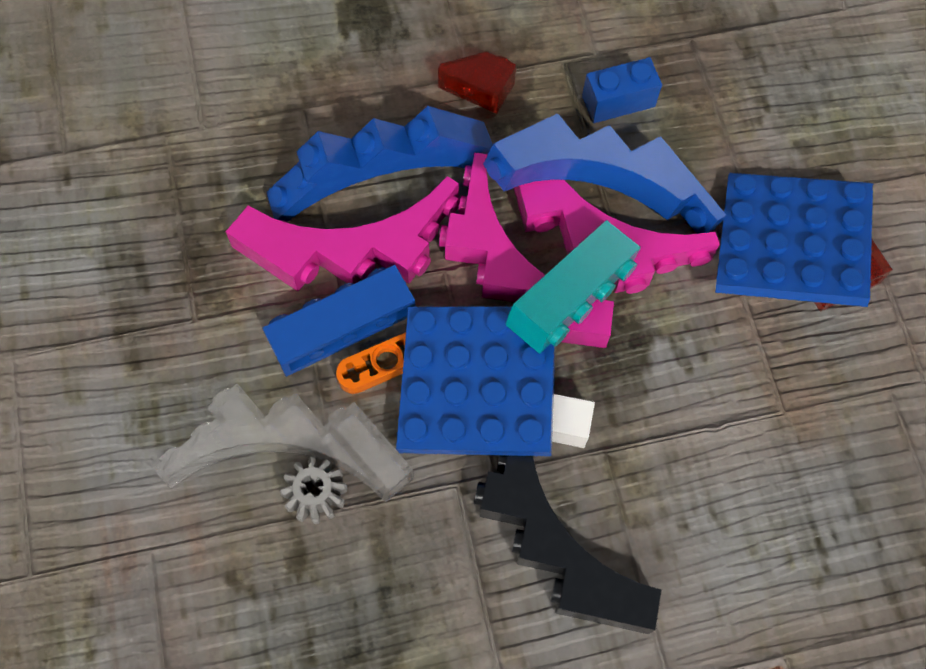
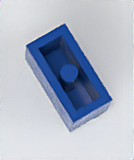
M651 57L586 73L582 98L592 123H597L654 108L662 88V83Z

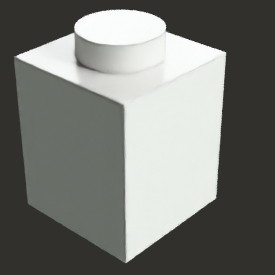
M554 394L552 442L585 448L589 438L595 402Z

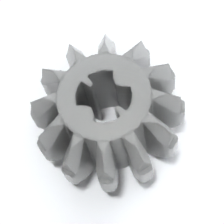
M310 457L308 468L304 469L300 462H295L294 468L298 474L296 476L290 473L284 475L285 482L291 486L281 489L280 494L283 498L289 499L285 504L288 512L297 510L296 518L298 521L303 522L310 513L313 524H319L320 513L325 512L329 519L335 517L331 505L341 508L344 506V500L338 495L348 491L346 483L339 482L343 477L340 469L331 471L332 464L330 460H324L318 468L315 457ZM314 484L315 487L320 489L321 493L314 497L307 489L310 485Z

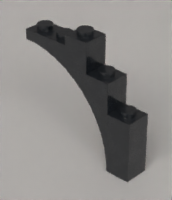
M500 455L497 471H502L504 474L488 471L486 483L478 482L474 504L481 506L479 517L524 527V530L516 529L512 552L519 554L517 565L562 574V579H554L550 601L557 603L555 614L645 634L655 631L662 590L636 582L605 566L589 554L568 533L546 499L539 482L533 456Z

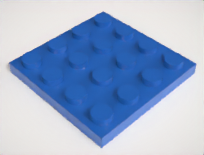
M729 173L724 210L727 216L723 219L715 293L868 307L871 286L873 183Z
M512 306L408 307L396 450L399 453L552 456L555 347L550 344L539 354L508 328L505 323Z

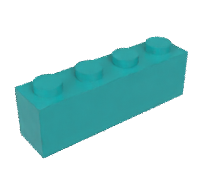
M606 220L513 304L505 325L539 354L550 344L556 347L570 331L568 327L574 321L577 324L583 322L592 311V304L597 299L603 302L612 293L616 286L614 283L619 278L625 281L633 273L638 265L634 262V259L641 247Z

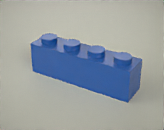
M393 265L387 269L385 267L378 268L372 271L366 279L355 284H344L334 294L326 298L310 300L303 305L302 309L290 315L282 314L276 316L262 329L287 377L407 319L408 307H416V304L396 265Z

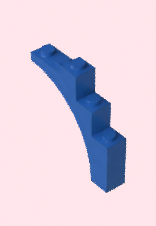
M431 106L423 109L405 126L373 118L351 139L321 131L316 132L296 151L299 162L266 191L274 219L288 222L301 211L326 196L377 176L423 167L453 166L466 168V165L473 166L474 154H488L493 143L483 121Z

